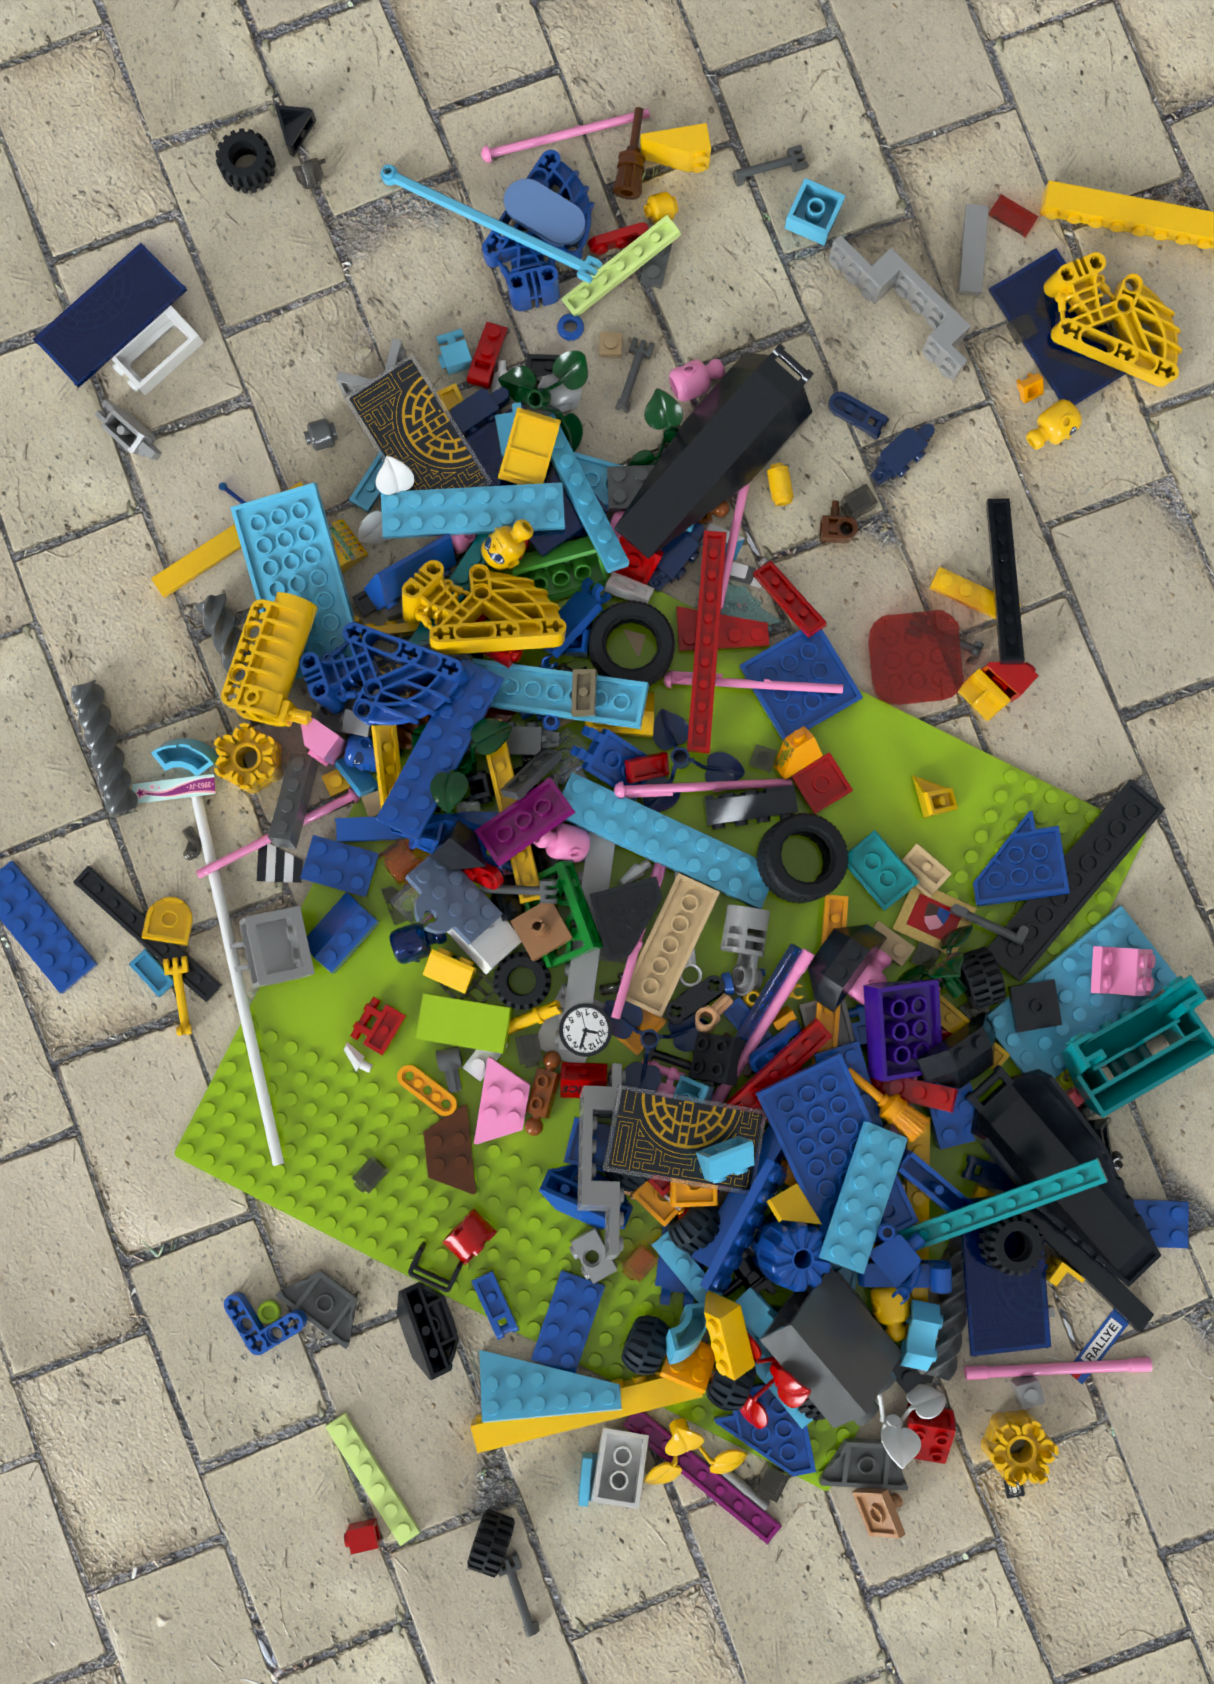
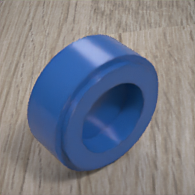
M730 971L722 973L721 979L724 982V993L727 995L734 994Z

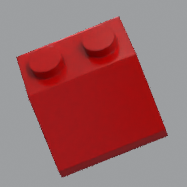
M1000 661L989 662L981 669L1011 699L1010 702L1020 697L1039 676L1035 672V667L1028 662L1023 664H1000Z

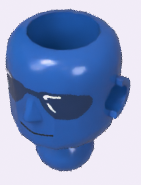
M350 734L345 749V764L360 771L376 772L373 737Z

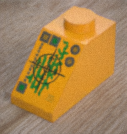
M805 726L794 731L784 739L774 763L775 770L784 780L823 756L815 737Z

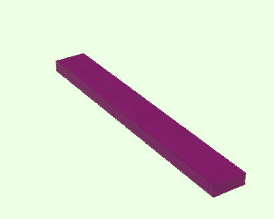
M646 1412L629 1415L623 1422L625 1428L632 1433L649 1435L648 1447L669 1463L673 1461V1456L665 1452V1446L672 1438L671 1432ZM689 1450V1452L678 1455L677 1465L682 1468L681 1474L768 1545L782 1527L781 1523L740 1492L721 1474L710 1472L709 1468L711 1465L694 1451Z

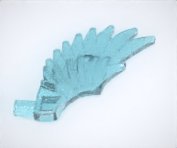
M698 575V583H699V584H700V575ZM728 582L724 605L720 614L775 625H781L783 622L761 608L762 602L753 597L746 586H736ZM768 624V631L772 632L773 628Z

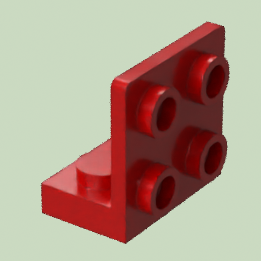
M907 1403L906 1410L911 1406L910 1403ZM915 1409L912 1410L907 1417V1428L913 1430L921 1440L920 1451L913 1459L945 1464L956 1432L954 1410L943 1409L938 1416L931 1419H922L917 1415Z

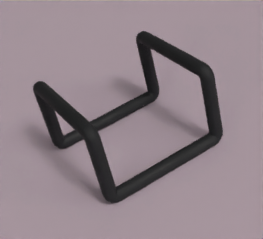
M422 1242L408 1270L409 1276L441 1291L450 1292L463 1263L461 1261L458 1262L450 1281L417 1266L426 1247V1242ZM413 1270H416L429 1277H432L442 1283L447 1284L448 1286L446 1288L438 1283H435L427 1278H424L414 1273Z

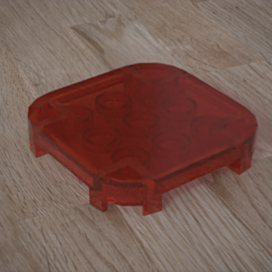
M944 610L895 615L889 614L882 616L874 622L868 632V650L872 687L878 699L889 705H905L943 701L952 698L958 693L962 684H964L958 621L956 622Z

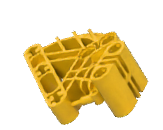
M1094 252L1074 262L1064 264L1046 280L1043 287L1044 292L1049 297H1055L1056 302H1058V312L1061 315V321L1051 330V338L1055 343L1157 387H1165L1177 379L1179 375V368L1177 367L1178 354H1181L1183 349L1178 345L1177 336L1180 334L1181 329L1174 325L1172 319L1175 312L1166 307L1161 299L1143 284L1142 278L1138 274L1132 273L1123 278L1117 284L1112 294L1111 288L1105 283L1104 275L1099 274L1106 266V258L1101 253ZM1126 283L1132 286V291L1126 287ZM1098 288L1111 299L1110 303L1101 307L1099 300L1104 295L1103 293L1098 294ZM1067 302L1071 306V308L1068 309V312L1071 313L1075 311V313L1078 315L1077 317H1074L1072 319L1065 318V311H1067ZM1118 303L1123 305L1124 311L1118 308ZM1113 321L1120 339L1094 328ZM1140 322L1150 326L1152 333L1142 329ZM1081 336L1106 346L1108 352L1084 343ZM1149 345L1156 347V355L1152 353Z
M437 560L426 562L419 569V574L415 573L414 579L411 577L402 586L403 619L410 624L421 621L426 628H429L430 650L444 655L559 647L564 643L566 634V623L560 618L558 613L560 610L559 605L549 600L547 590L536 588L532 579L489 571L483 564H476L470 568L469 591L454 585L450 579L444 580L443 564ZM459 595H467V597L461 603H459ZM482 614L492 620L489 622H475ZM431 618L435 619L436 626L434 627L432 626Z

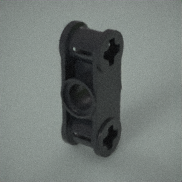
M712 975L686 990L667 1005V1020L672 1024H680L692 1015H695L699 1009L719 998L724 991L723 980L719 976ZM711 982L713 985L718 984L717 992L715 990H708ZM673 1008L681 1010L679 1018L677 1016H670Z

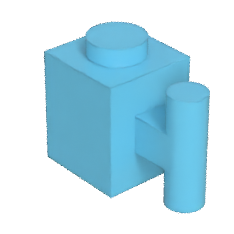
M462 329L436 336L439 345L448 344L440 347L442 355L438 356L441 368H446L448 375L467 370L472 363L466 340L456 342L457 339L464 337Z

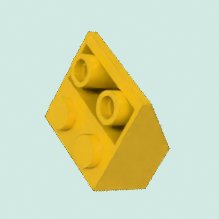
M441 947L438 948V951L432 949L423 975L466 994L477 971V968L473 967L475 962L461 956L459 960L452 958L454 953Z

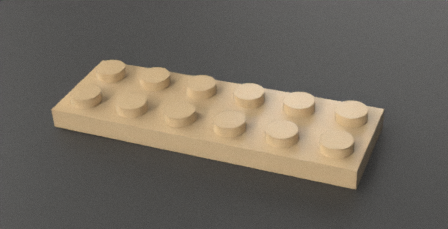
M680 873L677 874L635 964L625 1001L662 1018L720 894L719 891Z

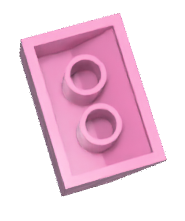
M311 717V723L309 722L308 725L301 724L304 746L310 749L307 754L326 767L328 764L334 766L336 760L340 759L345 753L347 742Z

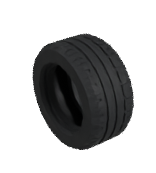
M629 600L611 605V607H608L598 616L589 634V655L591 663L599 676L648 682L650 687L664 676L671 665L675 650V639L671 624L660 610L645 602ZM628 623L640 624L649 629L655 637L657 644L656 654L643 667L635 669L623 668L613 662L608 655L606 648L607 639L612 631L620 625Z
M798 813L780 820L769 828L761 838L756 854L759 875L769 891H772L778 898L792 903L812 902L833 892L844 879V875H846L848 868L847 859H849L848 850L846 849L847 844H845L840 831L836 829L837 827L833 826V823L828 822L826 818L824 819L816 814ZM801 835L808 837L817 844L822 853L823 865L821 873L815 881L803 882L797 880L785 869L782 863L781 852L783 844L789 836Z

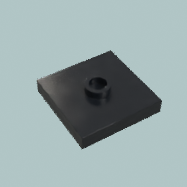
M1055 979L1008 986L1015 1032L1019 1033L1062 1025Z

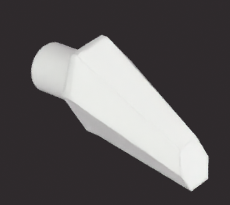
M504 360L497 361L498 371L494 373L492 392L502 387L498 378L508 372L506 370V361Z
M646 859L639 865L635 863L619 880L620 886L644 876V871L651 867L650 862Z
M347 1042L344 1051L355 1071H358L360 1068L369 1073L373 1064L365 1061V1056Z

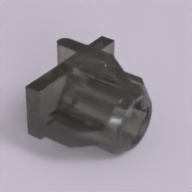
M313 158L305 161L303 164L292 167L297 181L303 185L304 189L315 188L322 184L324 174L321 164L326 163L325 158L319 160L318 158Z

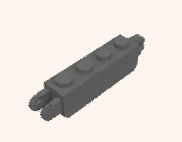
M505 722L512 726V731L506 740L510 755L536 756L544 748L560 747L561 736L559 732L544 730V728L539 727V723H525V727H516L515 722ZM473 740L465 754H471V745L472 743H474ZM475 748V754H480L477 748Z

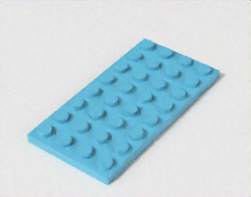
M317 483L307 484L230 507L256 600L264 599L274 602L277 592H284L304 598L317 606L318 610L303 654L314 652L322 659L325 653H331L336 647L344 644L346 640L342 634L343 628L348 623L355 622ZM263 607L262 609H259L260 613L265 612L266 609ZM348 645L343 650V653L347 657H352L353 654ZM300 664L295 679L305 677L302 674Z
M1118 905L1025 982L1031 983L1055 979L1062 1025L1019 1033L1015 1032L1009 996L1005 998V1001L1000 1002L989 1011L987 1015L996 1032V1041L1010 1054V1059L1021 1073L1040 1069L1056 1078L1067 1069L1061 1052L1067 1048L1065 1044L1071 1038L1081 1032L1083 1035L1089 1031L1095 1034L1101 1030L1099 1026L1108 1020L1114 1023L1120 1019L1118 1015L1128 1009H1131L1132 1012L1139 1008L1137 1004L1149 997L1151 999L1177 976L1125 909ZM1093 946L1153 950L1155 966L1152 968L1151 977L1154 979V989L1151 991L1150 996L1091 993Z

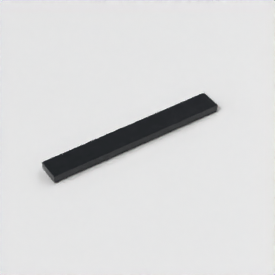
M1010 498L987 499L986 510L1000 664H1023L1025 657Z
M88 865L73 881L75 885L162 963L163 959H169L170 967H173L172 958L178 957L179 966H182L181 957L187 956L189 972L182 973L183 982L205 1002H208L223 986L178 944L142 939L146 915L94 868Z
M1038 1208L1017 1214L1034 1221V1225L1039 1226L1041 1229L1039 1234L1044 1235V1241L1076 1273L1082 1276L1137 1332L1142 1333L1154 1314L1115 1275Z

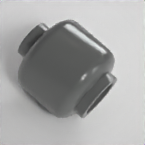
M326 418L309 422L307 424L308 431L304 432L307 445L312 444L316 451L333 447L335 440H338L334 422H329Z

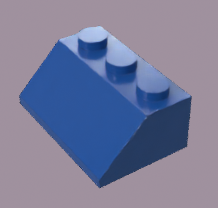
M346 892L307 936L310 954L328 971L336 973L381 921Z

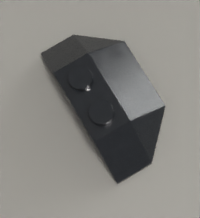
M868 924L834 928L808 966L814 999L834 1013L887 937Z
M983 1012L915 1059L924 1080L960 1089L994 1065L996 1032L987 1013Z
M417 1282L399 1290L397 1317L412 1359L429 1380H433L451 1371L459 1338L444 1295L422 1282Z

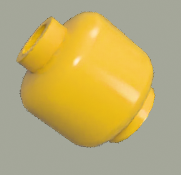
M668 192L650 195L646 205H644V214L653 224L659 222L666 215L673 220L675 214L678 213L677 200Z

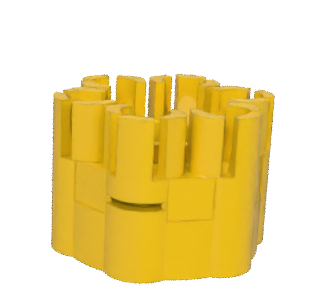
M241 723L239 724L241 728L238 729L236 727L232 735L227 734L223 735V738L220 736L216 738L214 745L217 747L215 750L219 758L215 763L218 768H214L217 776L233 783L240 789L256 794L273 782L281 779L283 775V747L271 736L261 733L250 724ZM256 751L258 755L256 764L246 769L243 764L244 756L248 752Z
M1027 1410L1005 1413L997 1412L993 1414L985 1435L981 1440V1449L1011 1487H1017L1016 1481L1021 1486L1026 1483L1027 1479L1035 1484L1038 1481L1040 1485L1047 1482L1049 1479L1046 1475L1049 1474L1047 1463L1050 1464L1055 1460L1052 1453L1057 1456L1059 1453L1057 1445L1044 1432V1429L1041 1427L1042 1425ZM1018 1439L1025 1440L1024 1448L1020 1452H1010L1014 1441Z

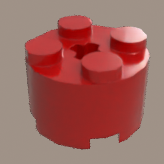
M473 1209L453 1228L442 1243L466 1265L483 1250L484 1244L490 1241L497 1231Z

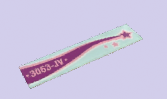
M214 774L132 784V791L136 793L138 803L216 794Z

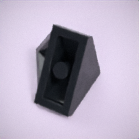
M275 105L289 154L294 157L316 122L312 109L305 107Z
M457 819L430 855L431 858L447 870L486 867L477 834L459 819Z

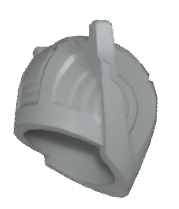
M554 373L536 377L537 381H540L537 389L549 387L560 379ZM562 383L550 391L551 401L548 407L562 413L576 410L581 399V388L570 390ZM543 411L540 414L547 416L553 413Z

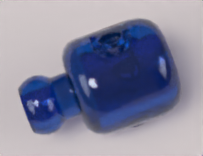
M412 923L393 930L390 933L389 940L396 960L400 964L420 962V959L429 957L432 950L431 945L444 944L448 940L446 933H431L424 930L423 924Z

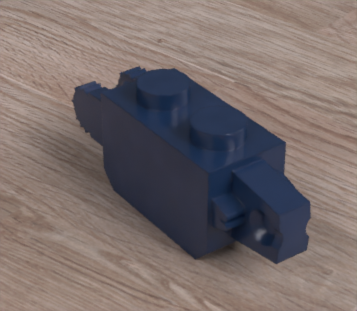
M501 387L490 394L488 390L480 389L451 408V419L449 421L459 437L462 436L464 439L467 437L472 438L485 425L494 424L496 422L495 415L501 414L500 410L506 404L508 405L510 401L509 390Z
M926 423L917 432L913 428H906L881 451L877 460L878 466L871 473L870 479L877 486H880L890 478L892 480L897 476L902 478L910 470L909 465L913 461L918 463L927 454L925 450L929 445L927 442L935 433L934 425Z
M695 523L692 532L682 533L661 550L664 554L648 582V585L654 588L656 592L661 591L669 582L672 584L675 579L679 581L687 571L685 569L689 562L693 564L699 557V542L703 538L705 530L703 524Z

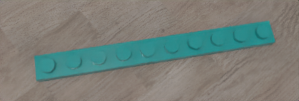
M1095 1158L909 1226L897 1232V1234L900 1233L907 1240L917 1232L926 1242L920 1248L922 1249L1106 1183L1108 1179L1099 1159Z

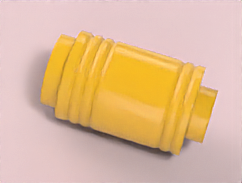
M783 463L770 465L771 469L767 470L772 502L775 503V506H785L793 503L794 495L789 467L784 466Z

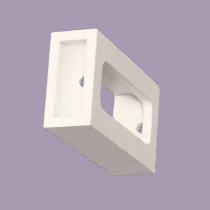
M168 304L115 351L110 358L115 363L112 366L121 377L125 374L130 379L127 381L129 386L135 392L140 390L146 396L204 343L191 326ZM172 328H178L187 337V340L150 374L141 379L131 368L132 364Z

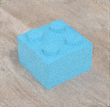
M804 178L786 218L784 229L825 246L842 209L846 195Z

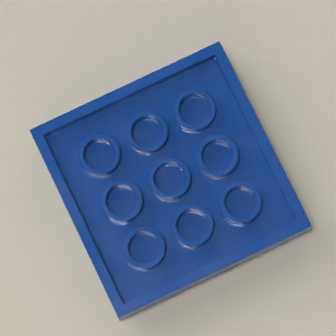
M822 629L810 638L802 630H799L739 665V669L745 679L764 682V679H769L770 681L843 684V693L751 688L782 741L801 727L805 726L809 730L863 698Z

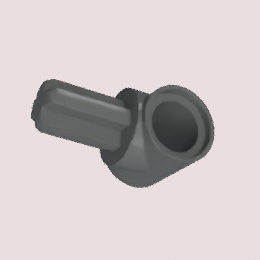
M459 1046L436 1050L438 1068L441 1072L445 1071L448 1091L453 1093L462 1090L458 1069L462 1068L463 1063Z

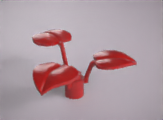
M747 1332L754 1361L757 1364L772 1362L770 1372L773 1378L754 1397L749 1394L744 1406L739 1409L743 1417L755 1428L762 1429L768 1424V1414L763 1405L757 1400L774 1382L778 1388L779 1398L790 1408H797L802 1405L809 1397L811 1389L802 1385L792 1374L786 1371L774 1356L760 1358L762 1356L761 1349L754 1338Z

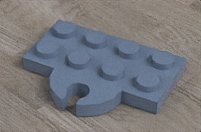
M430 856L405 877L420 894L414 907L417 923L423 919L425 913H431L435 917V922L428 923L424 928L428 932L441 934L454 929L470 945L503 914L461 869L447 870Z

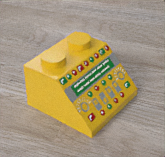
M343 519L328 523L343 574L369 556V554Z

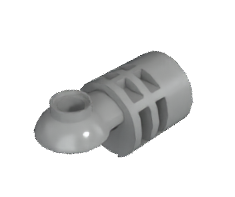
M727 905L720 950L738 953L737 963L733 968L731 977L734 992L742 996L747 995L754 989H758L763 981L762 972L757 969L758 958L764 956L770 911L738 905Z

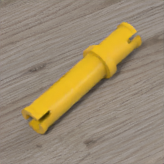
M554 1000L541 1007L537 1005L531 1011L512 1018L508 1035L536 1023L542 1024L546 1019L562 1014L560 1002Z

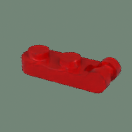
M640 222L594 236L588 241L589 250L596 255H603L610 249L625 248L645 233L649 227L646 223Z
M485 863L486 867L461 869L471 881L492 890L497 889L504 883L502 873L488 863Z

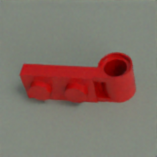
M486 321L468 371V384L489 390L508 327Z

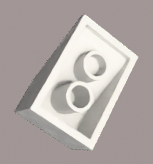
M608 1428L602 1429L589 1501L639 1509L649 1435Z

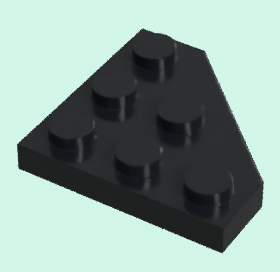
M656 876L589 894L607 961L629 956L662 900Z

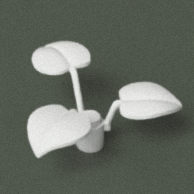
M387 455L376 477L378 490L386 495L409 490L414 483L412 471L402 461ZM373 511L363 519L358 529V540L360 542L379 544L389 540L383 538L381 511Z
M918 1384L907 1393L906 1398L911 1406L908 1407L901 1418L895 1414L885 1416L882 1394L877 1396L881 1415L880 1421L883 1423L880 1430L881 1441L889 1456L901 1469L917 1456L921 1448L919 1436L909 1428H902L908 1415L915 1409L920 1418L931 1419L938 1416L946 1404V1398L943 1393L926 1384Z

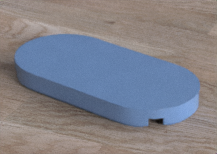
M532 179L517 180L507 188L504 194V206L508 216L513 221L558 247H564V245L568 244L573 245L582 238L585 232V217L578 206Z

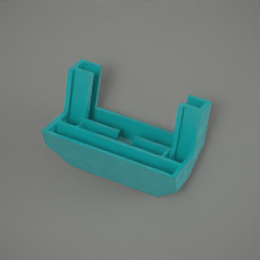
M1191 975L1184 979L1182 976L1175 978L1163 988L1165 992L1154 1000H1151L1150 997L1137 1004L1139 1008L1133 1012L1131 1009L1118 1015L1120 1019L1114 1023L1108 1020L1099 1026L1101 1030L1095 1034L1089 1031L1083 1035L1081 1032L1065 1044L1067 1048L1061 1052L1074 1086L1090 1110L1104 1118L1214 1054V1038L1194 1010L1206 1001L1207 998ZM1163 1034L1170 1046L1152 1055L1146 1043ZM1106 1066L1114 1076L1111 1080H1108L1102 1071Z

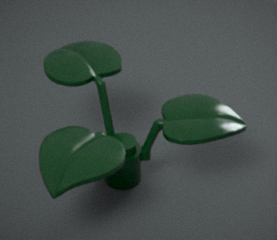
M573 350L561 354L553 364V373L560 380L546 388H535L537 384L535 373L531 368L523 365L512 368L498 378L502 388L504 387L509 390V395L514 401L528 404L534 409L542 407L543 411H549L558 415L559 417L556 419L561 420L560 427L573 452L577 450L583 437V426L580 419L573 413L564 416L562 412L548 407V404L551 401L550 391L562 383L570 390L579 389L586 383L588 366L583 352Z
M659 388L655 389L653 396L646 405L644 417L646 423L653 429H663L660 448L656 456L650 450L637 452L630 460L628 466L656 465L665 444L672 441L681 427L683 411L680 404L670 394Z
M485 718L474 725L471 730V738L474 743L471 745L470 757L464 755L457 770L451 769L449 774L440 772L431 781L430 791L432 797L441 809L450 814L467 794L469 789L467 777L474 776L476 773V766L474 765L476 761L475 748H477L481 755H489L496 752L508 739L512 731L510 724L493 718ZM423 724L413 731V749L427 724Z
M973 925L956 928L941 939L939 946L941 949H946L947 956L935 964L929 972L925 971L924 965L915 966L905 971L897 981L922 980L923 977H929L930 979L941 978L942 980H939V987H944L952 998L962 995L967 990V986L960 978L964 954L962 952L952 953L951 951L953 947H958L967 940L972 932Z

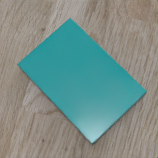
M876 830L872 831L847 853L849 855V859H847L848 869L884 911L920 882Z

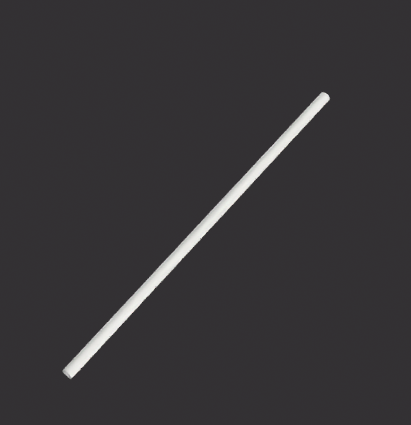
M203 796L191 797L205 862L208 865L217 859ZM218 869L208 874L272 1164L276 1166L283 1164L284 1159L242 971L235 972L234 967L240 966L237 948L230 949L229 946L235 944V939Z

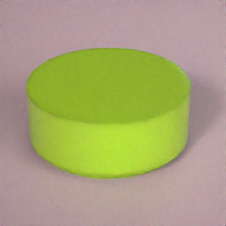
M272 1299L264 1301L257 1310L259 1320L265 1324H271L278 1320L282 1313L280 1304Z

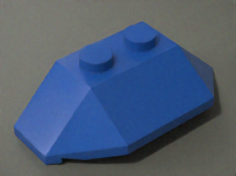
M571 1164L556 1169H548L539 1189L548 1202L556 1210L595 1228L605 1229V1211H577L578 1166ZM598 1173L593 1178V1181H609L607 1177ZM625 1194L624 1202L620 1206V1212L624 1213V1224L621 1229H625L633 1209Z

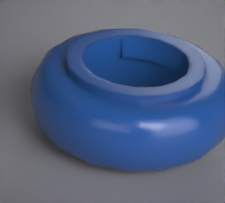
M566 314L559 319L557 331L563 339L574 341L582 336L584 323L578 315L574 317L573 314ZM572 322L577 325V329L573 332H568L564 329V326Z

